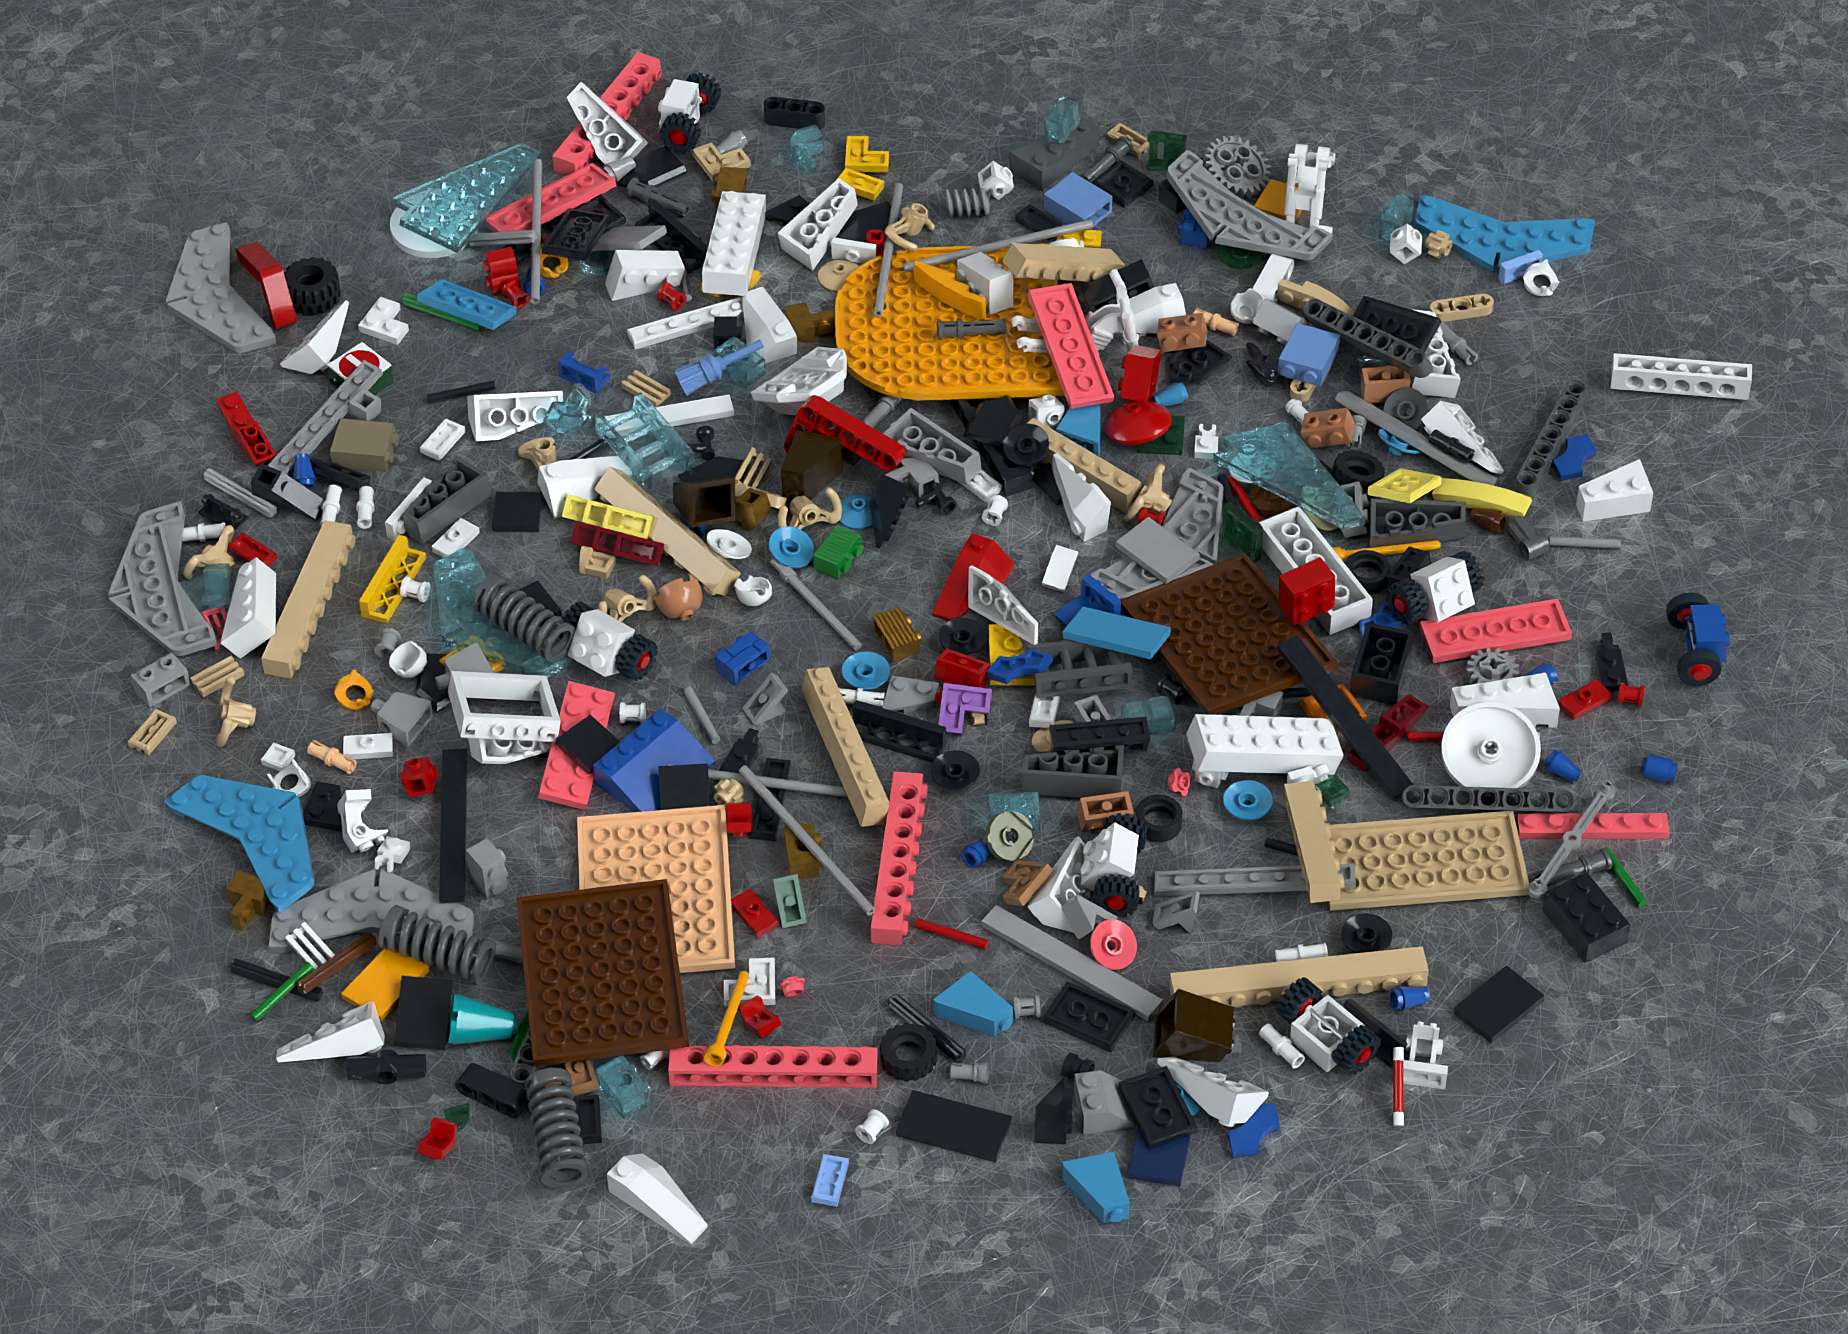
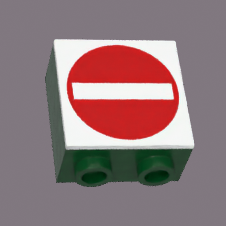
M361 342L327 364L328 380L334 388H339L365 360L380 368L383 372V375L368 390L375 395L394 382L392 366L370 347Z

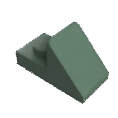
M793 873L772 878L776 898L774 903L781 927L786 928L807 923L798 874Z

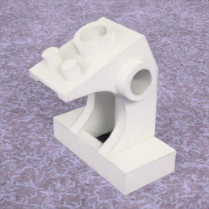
M371 789L346 790L337 804L338 814H341L343 840L351 853L360 850L361 853L374 846L373 843H376L377 846L381 845L388 833V829L373 830L362 823L361 813H363L372 799Z
M1418 1021L1417 1025L1414 1024L1413 1034L1407 1035L1406 1042L1408 1045L1405 1050L1410 1051L1409 1061L1404 1060V1084L1445 1089L1448 1066L1435 1064L1436 1054L1442 1055L1443 1039H1438L1440 1028H1437V1024L1430 1023V1026L1424 1025V1022ZM1415 1056L1430 1057V1063L1416 1062Z

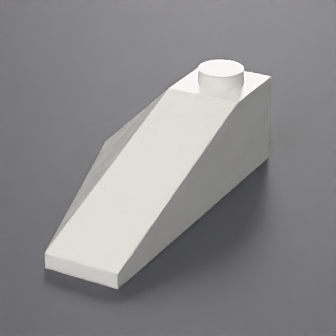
M580 82L567 96L598 158L605 165L628 156L634 159L647 145L648 142L583 82Z
M345 300L332 309L316 325V328L302 339L303 342L288 353L280 365L284 368L313 374L319 369L322 372L328 368L327 364L331 362L330 359L337 350L349 302Z
M1440 401L1421 419L1426 425L1424 429L1429 435L1437 429L1451 438L1455 437L1463 445L1475 450L1473 461L1490 472L1498 474L1504 472L1494 454L1488 448L1482 446L1485 442L1483 437L1473 431L1476 428L1474 423L1459 405Z
M1058 453L1053 454L1052 472L1073 533L1085 542L1107 531L1111 505L1109 499L1096 484H1088L1085 481L1086 476L1084 474H1076L1073 466Z
M625 456L561 460L540 466L538 484L554 519L562 517L567 494L592 501L598 499L600 494L594 488L609 466L619 469L631 477L633 473Z
M973 565L970 566L968 607L1033 645L1038 644V622L1006 586Z

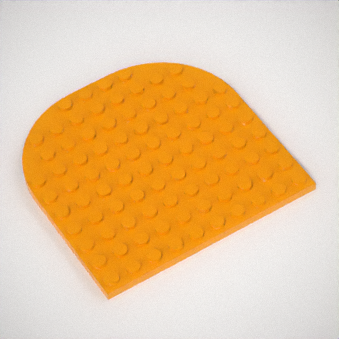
M976 246L921 247L916 251L898 250L895 251V255H892L883 314L881 317H876L874 315V307L883 259L881 256H878L854 270L845 279L844 286L837 293L835 301L836 348L844 350L847 356V371L856 380L875 391L893 397L920 401L1000 398L1009 395L1010 398L1042 397L1044 395L1065 396L1050 354L1024 352L1022 347L1018 348L1017 340L1019 338L1028 337L1030 339L1044 340L1042 333L1018 331L1017 326L1013 327L1011 319L1015 316L1036 319L1028 298L1029 290L1058 285V280L1017 278L1013 274V307L991 315L986 312V316L980 320L943 303L931 295L914 280V271L904 273L902 267L904 263ZM1009 248L985 253V255L994 260L995 265L1001 264L1004 266L1003 270H1010L1003 262ZM957 260L934 265V267L954 273L955 281H958L956 277ZM959 318L963 322L1005 319L1006 334L964 335L961 339H957V337H943L942 340H938L937 319H941L942 322L956 321Z

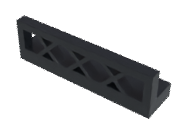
M656 200L648 203L649 215L635 222V226H646L651 222L656 226L665 225L667 231L665 235L670 237L669 240L657 239L652 243L661 251H672L671 247H681V244L683 252L678 253L688 274L702 267L708 245ZM685 258L695 259L696 261L688 265L685 262Z
M858 700L855 701L852 707V720L855 726L860 724L867 726L869 729L864 732H858L863 742L929 762H933L941 754L947 743L945 726ZM886 732L889 733L891 737L881 739L878 738L876 734ZM903 739L912 740L914 744L904 746L901 745L899 741ZM929 745L936 747V749L931 754L924 752L922 747Z
M1146 717L1049 726L1051 740L1049 753L1056 752L1058 755L1067 754L1069 750H1079V753L1093 752V748L1104 747V750H1112L1117 745H1124V753L1145 752L1150 741Z

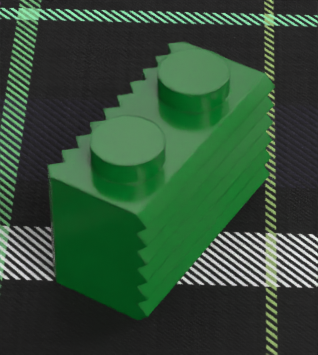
M836 525L831 534L819 546V549L814 552V569L836 579L843 572L847 573L851 567L852 560L855 557H860L863 552L862 535Z

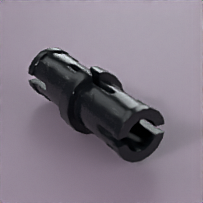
M1437 429L1429 436V443L1442 448L1448 455H1454L1466 463H1469L1474 457L1473 453H1475V450L1463 445L1455 437L1451 438Z

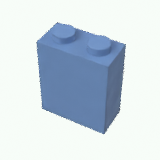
M1074 172L1061 179L1053 188L1048 189L1043 197L1044 211L1067 225L1091 219L1093 226H1095L1112 212V195Z
M1297 323L1279 357L1278 375L1321 387L1339 352L1340 334Z

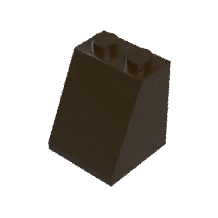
M800 430L796 431L781 468L782 496L787 498L786 502L791 503L798 496H806L809 500H812L842 474V439Z
M712 476L674 482L673 504L691 528L735 521V478L732 476Z
M1177 989L1156 1014L1153 1057H1176L1182 1060L1221 1062L1234 1048V1040L1232 1039V1032L1236 1020L1233 1018L1234 1007Z

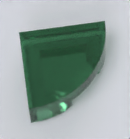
M469 1103L444 1110L446 1121L457 1124L456 1133L460 1132L470 1119Z

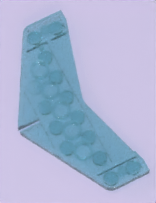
M469 547L463 548L434 563L433 576L442 643L445 642V646L461 651L478 642L487 661L494 664L497 663L500 666L525 675L549 677L576 664V660L567 656L568 652L560 660L548 662L536 651L531 650L528 645L522 644L519 639L512 637L509 632L504 631L500 626L486 619L482 613L474 610L473 598L475 592L487 578L475 554ZM494 593L491 596L490 601L495 597ZM555 641L552 644L551 648L556 646L558 643Z

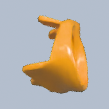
M541 244L540 273L543 277L557 278L568 269V258L542 254L543 244ZM548 257H556L560 260V265L556 266L553 271L548 267H543V261Z
M355 669L350 674L342 677L334 690L337 701L342 707L349 710L368 707L374 692L370 683L358 674ZM351 686H359L365 691V697L357 699L356 702L351 701L346 696V690Z

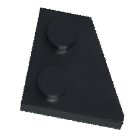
M798 195L766 211L765 217L768 221L773 219L782 221L783 226H786L809 203L801 195Z
M316 781L303 812L306 826L342 832L341 814H338L337 804L342 798L340 785Z

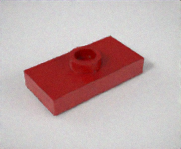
M243 532L228 544L227 551L245 563L257 557L269 567L278 559L277 553Z
M1596 679L1559 699L1558 706L1572 720H1575L1610 701L1612 694Z
M751 888L731 899L732 908L757 938L779 926L778 920Z

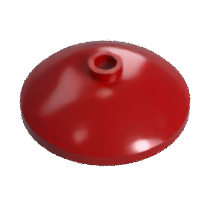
M1132 401L1115 408L1109 413L1103 422V431L1105 436L1115 443L1124 445L1142 444L1162 436L1169 429L1172 422L1171 414L1166 407L1153 401H1148L1147 403Z

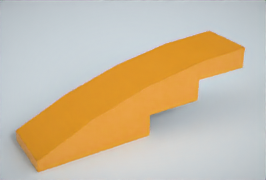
M919 261L914 262V280L927 292L943 303L980 320L986 316V298L971 293L970 285L955 281L954 273Z

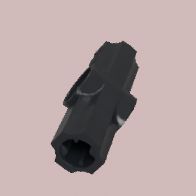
M381 1050L376 1053V1056L348 1057L346 1059L347 1079H375L381 1084H392L397 1078L425 1077L427 1073L426 1055H398L392 1050Z

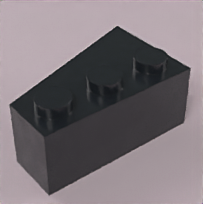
M1142 259L1117 270L1126 286L1129 299L1155 287ZM1109 274L1081 287L1093 313L1105 305L1117 304L1116 287Z

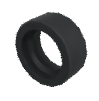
M1372 550L1357 551L1350 555L1346 561L1348 569L1369 595L1381 592L1388 585L1389 580L1386 579V576L1390 572V564L1388 559L1381 553ZM1364 566L1373 567L1381 572V575L1374 578H1363L1358 576L1354 570Z
M1155 794L1147 796L1138 804L1136 808L1137 821L1142 819L1144 821L1143 824H1146L1147 840L1153 842L1169 841L1176 837L1182 829L1183 810L1174 798ZM1163 811L1170 814L1174 820L1169 824L1161 826L1147 822L1144 817L1150 812Z

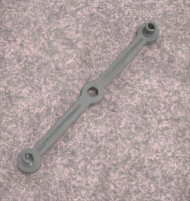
M1605 780L1598 785L1597 795L1572 831H1568L1563 835L1562 846L1541 876L1529 884L1528 894L1532 898L1541 899L1544 897L1548 883L1571 850H1576L1580 847L1582 834L1605 801L1614 798L1615 787L1611 781Z

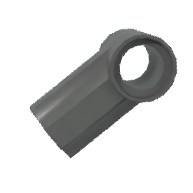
M1517 516L1508 524L1507 530L1519 544V551L1525 560L1528 561L1549 553L1548 539L1543 533L1538 534L1526 518Z

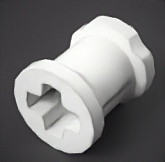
M992 495L988 498V507L983 511L982 519L986 524L998 526L1001 523L1003 511L1008 507V502L1000 495Z
M407 576L403 579L400 587V595L402 597L410 596L419 599L420 602H425L430 593L429 582L424 581L421 583Z
M621 702L620 723L624 724L625 721L642 724L645 722L646 703L626 705L625 702Z
M871 1109L864 1123L855 1128L858 1138L868 1144H873L876 1140L875 1136L880 1130L885 1129L889 1125L885 1115L875 1109Z

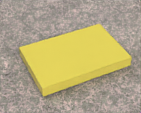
M1399 468L1368 487V495L1412 503L1440 486L1441 477Z

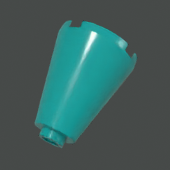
M461 994L453 995L447 1044L457 1045L511 1039L512 1034H517L518 1019L514 1018V1013Z

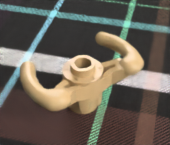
M918 203L903 208L901 210V215L903 216L901 220L887 226L885 229V234L891 241L910 251H916L918 249L917 244L898 236L899 234L918 235L923 225L929 231L935 229V225L928 218V210Z
M552 437L533 439L524 443L518 449L519 456L531 459L538 472L540 466L557 462L556 448L553 445L555 441Z
M1158 464L1145 481L1136 500L1123 516L1125 522H1130L1141 507L1160 513L1161 511L1165 512L1171 504L1170 496L1162 491V473L1165 470L1163 464Z
M831 487L825 490L826 495L833 504L832 512L818 507L806 496L795 497L790 503V512L793 517L789 527L801 530L819 521H825L830 524L840 521L842 506L838 494ZM786 506L779 508L778 528L787 527L786 516L788 508Z
M227 525L222 529L217 544L214 546L209 544L201 554L194 555L189 559L183 570L184 578L187 580L192 579V572L196 566L210 568L214 573L222 577L227 576L232 571L236 563L227 553L228 544L234 534L232 525Z
M641 575L639 582L647 590V599L634 597L625 591L614 588L605 593L598 609L606 614L607 608L610 609L609 616L620 622L638 610L652 611L657 605L654 594L657 595L655 586L646 575Z
M232 676L226 679L220 697V707H222L220 719L224 720L221 731L216 739L217 746L219 747L225 746L229 735L237 726L244 728L248 726L253 727L256 716V708L252 707V704L235 702L230 699L231 691L235 684V678Z

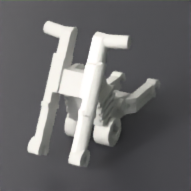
M1296 143L1295 153H1290L1288 158L1284 214L1286 215V221L1295 224L1296 209L1311 211L1309 229L1315 226L1332 234L1333 227L1319 225V221L1322 218L1327 168H1331L1335 163V153L1330 152L1329 147L1319 146L1318 152L1313 153L1308 152V145Z
M1112 270L1109 275L1116 287L1117 304L1105 305L1094 313L1089 311V315L1085 316L1097 352L1100 349L1104 350L1111 339L1114 338L1113 334L1120 330L1123 332L1122 340L1124 345H1127V351H1130L1135 345L1139 346V334L1136 333L1133 311H1131L1126 286L1118 271ZM1015 316L1011 319L1012 326H1017L1018 331L1041 332L1037 319L1024 318L1023 316ZM1021 337L1017 340L1018 348L1022 347L1024 352L1049 353L1046 343L1042 339Z

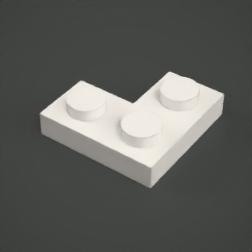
M380 297L359 323V332L398 345L409 331L408 324L394 320V317L401 310L400 303Z
M775 958L749 959V979L739 1006L757 995L762 998L764 1005H776ZM724 980V1007H728L737 980Z

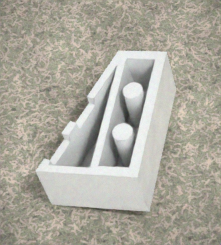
M615 250L605 285L611 300H619L657 291L667 282L671 283L673 287L679 286L685 267L678 251Z
M982 252L958 259L956 270L958 281L970 285L971 293L986 298V312L989 315L1013 307V273L1011 270H1003V265H995L994 260Z
M1640 459L1579 485L1576 506L1582 522L1650 512L1653 491Z

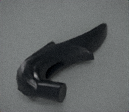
M1246 344L1253 360L1246 361V364L1262 385L1272 386L1277 381L1285 378L1278 375V371L1276 372L1265 364L1267 356H1264L1255 344Z

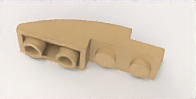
M1282 279L1278 284L1277 300L1285 304L1303 309L1307 301L1319 299L1351 316L1355 313L1338 296L1309 281H1306L1301 286Z

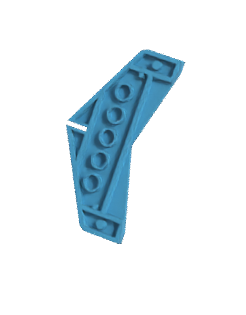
M1420 195L1415 217V227L1417 230L1428 236L1431 232L1436 234L1437 230L1450 234L1449 240L1453 241L1452 250L1487 270L1493 272L1495 258L1499 259L1497 273L1500 271V263L1540 250L1543 254L1542 261L1547 259L1548 262L1586 254L1590 251L1595 220L1586 218L1503 222L1426 195Z
M200 775L194 777L164 800L166 807L174 814L183 818L187 816L236 838L243 845L273 907L279 913L283 912L314 886L315 881L301 801L295 792Z

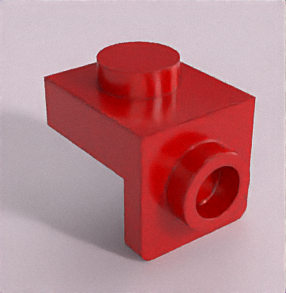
M728 803L726 805L727 833H732V836H746L747 832H752L751 803Z
M758 995L738 1007L745 1028L760 1038L771 1034L774 1029L782 1025L779 1016L767 1010L762 998Z
M434 1117L431 1120L430 1132L418 1144V1153L426 1155L430 1159L442 1160L455 1146L457 1124Z

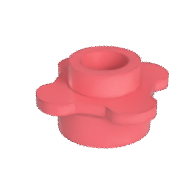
M1180 768L1174 769L1173 773L1168 777L1169 789L1172 792H1180L1181 796H1186L1190 786V774L1188 772H1181Z
M797 976L784 979V982L780 984V992H784L785 997H795L803 994L805 979L798 978Z

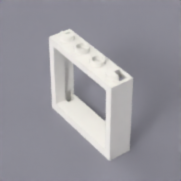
M451 671L448 694L461 738L555 742L556 738H558L561 720L547 676ZM466 698L540 701L544 716L470 713ZM466 727L468 730H473V732H465Z

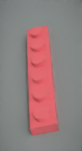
M1584 813L1517 814L1519 839H1563V835L1573 830ZM1597 813L1581 838L1668 839L1667 813Z

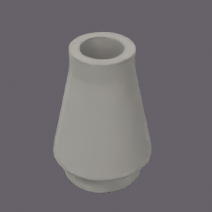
M740 130L731 131L716 148L722 155L738 148L743 150L748 142L744 134Z
M628 156L606 163L602 170L612 176L617 183L635 168L636 164L633 158Z

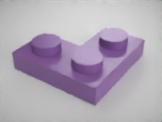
M944 683L938 725L945 726L946 733L962 735L965 712L989 715L992 689Z

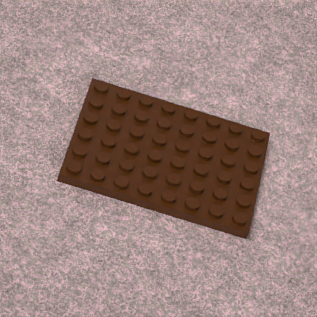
M1246 553L1179 577L1168 584L1163 583L1120 599L1121 609L1127 617L1170 627V636L1156 653L1207 715H1218L1302 683L1276 649L1280 643L1296 634L1327 673L1338 669L1336 659L1304 622L1293 626L1279 607V592Z
M667 879L516 897L534 1067L689 1047Z

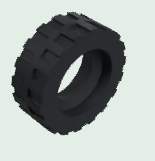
M1359 450L1343 451L1335 459L1331 476L1336 486L1360 482L1365 494L1368 493L1370 485L1384 477L1385 468L1382 466L1381 461L1369 453ZM1350 470L1361 472L1366 476L1355 474Z
M903 1023V1025L898 1024L886 1031L887 1033L883 1035L882 1042H880V1062H882V1068L887 1071L889 1076H893L897 1080L916 1081L932 1072L937 1062L936 1039L933 1038V1034L927 1028L914 1023ZM902 1044H915L920 1047L921 1055L918 1059L912 1061L900 1060L896 1056L897 1047Z

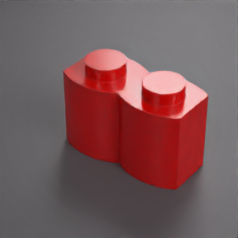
M512 247L485 253L486 260H482L484 272L488 276H484L486 288L491 289L493 295L500 294L504 284L510 280H516L519 283L517 264Z

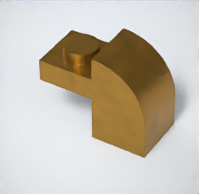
M806 302L784 306L785 316L797 335V341L815 343V336L835 332L832 310L810 314Z
M748 488L740 497H735V521L742 523L743 530L751 531L755 529L771 513L767 493Z
M238 870L227 885L226 892L229 904L235 905L230 912L233 928L243 931L245 926L252 922L255 913L264 917L267 910V902L261 881L251 874Z

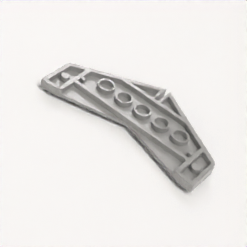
M1186 150L1168 167L1166 178L1210 241L1216 237V244L1306 261L1313 260L1332 241L1333 234L1315 226L1309 229L1274 217L1237 197L1202 166L1203 161L1189 150Z
M225 222L191 232L187 237L166 298L168 310L236 353H244L276 344L273 330L230 286L231 232L228 223Z
M1190 467L1183 473L1180 479L1179 488L1162 527L1200 555L1197 562L1174 579L1217 564L1224 488L1220 482ZM1129 556L1124 557L1105 570L1100 568L1091 574L1093 578L1101 581L1105 588L1111 593H1115L1120 599L1164 583Z
M181 501L146 511L139 516L108 592V599L111 605L175 656H184L218 645L213 629L202 617L178 582L185 512Z
M382 868L380 871L379 887H376L377 872L376 869H372L298 900L281 913L276 910L272 916L269 952L285 953L293 951L294 949L287 943L285 937L288 934H293V931L296 928L299 929L304 922L321 940L351 933H379L388 911L394 905L410 910L409 913L416 912L418 914V922L422 917L428 916L430 918V927L435 921H441L443 924L442 933L447 926L452 925L455 928L454 938L460 930H465L467 933V943L470 936L473 935L474 915L471 909L459 903H440L439 894L391 872L389 873ZM304 932L303 935L307 938V940L310 943L313 942L311 938ZM298 938L295 939L298 945L303 944Z

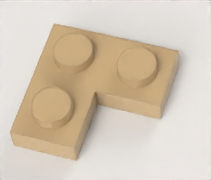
M710 142L692 149L693 157L712 181H715V174L720 173V167H751V160L741 148L721 155L713 143Z

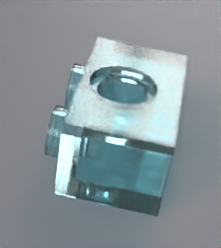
M623 1055L596 1068L599 1087L623 1119L651 1105L650 1094L652 1091L648 1082L645 1079H640L635 1065L632 1062L628 1063Z

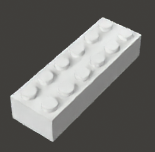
M722 191L702 269L703 293L747 296L766 218V195Z
M1299 506L1258 523L1257 542L1282 574L1319 557L1323 559L1334 573L1335 607L1331 608L1328 612L1315 616L1329 635L1356 625L1362 619L1371 617L1373 599Z
M1195 714L1186 733L1198 771L1287 774L1288 772L1310 766L1314 770L1320 765H1327L1330 771L1328 775H1334L1344 756L1332 720L1325 718Z

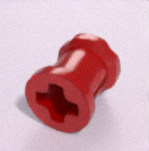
M873 229L867 232L866 241L870 244H876V257H883L885 233L882 230Z
M510 280L502 287V295L505 298H509L512 301V305L517 309L528 304L530 295L526 291H522L520 284L516 280Z
M668 282L664 283L657 292V298L660 301L667 302L671 309L675 311L683 307L687 299L685 293L678 292Z
M1142 507L1137 525L1149 517L1162 526L1166 512H1153Z
M1620 682L1617 704L1626 702L1642 707L1645 686H1627L1624 682Z

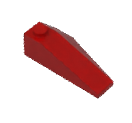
M971 533L934 607L932 616L950 621L955 618H961L971 610L968 607L970 566L973 565L1003 584L1015 567V563L994 540Z

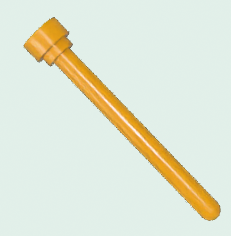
M1438 540L1347 551L1340 547L1332 548L1345 563L1350 555L1357 551L1372 550L1385 556L1403 554L1409 546L1424 551L1437 550L1440 548L1441 543Z
M747 971L740 972L716 1040L706 1049L704 1061L712 1067H720L725 1061L726 1051L724 1045L749 979Z

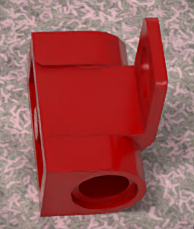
M946 648L936 660L934 678L948 684L985 688L988 680L986 671L989 669L990 664ZM943 688L935 696V702H938L940 704L942 699Z

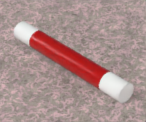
M1403 1047L1393 1048V1126L1397 1127L1404 1126Z

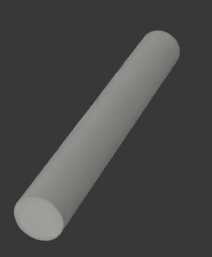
M1550 536L1549 546L1621 549V539Z
M692 687L685 688L683 692L712 744H717L721 739Z

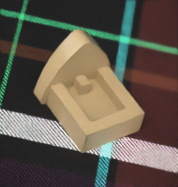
M582 546L579 559L580 574L608 579L616 563L615 556L596 552L591 547Z

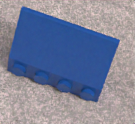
M660 708L593 765L594 782L598 787L634 812L661 810L658 766L708 763L709 769L715 764V760L676 718Z

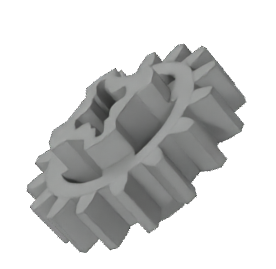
M1487 648L1486 653L1478 650L1477 656L1471 655L1470 661L1467 662L1466 678L1470 679V685L1516 678L1519 676V664H1515L1516 658H1508L1509 652L1507 651L1501 654L1499 648L1495 652H1491V649Z

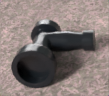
M711 426L699 427L696 430V437L702 444L685 443L684 452L701 453V457L704 460L714 458L715 451L711 445V440H713L715 435L714 429Z
M938 482L930 484L927 488L928 494L915 500L917 506L921 508L925 504L937 499L939 502L938 509L943 515L952 513L957 507V502L952 497L945 496Z

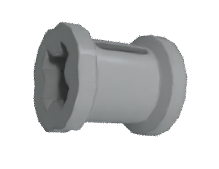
M384 628L380 633L381 640L375 646L374 653L381 659L389 660L396 645L400 643L401 636L395 629Z
M1039 994L1028 998L1013 996L1015 1019L1028 1015L1041 1017Z

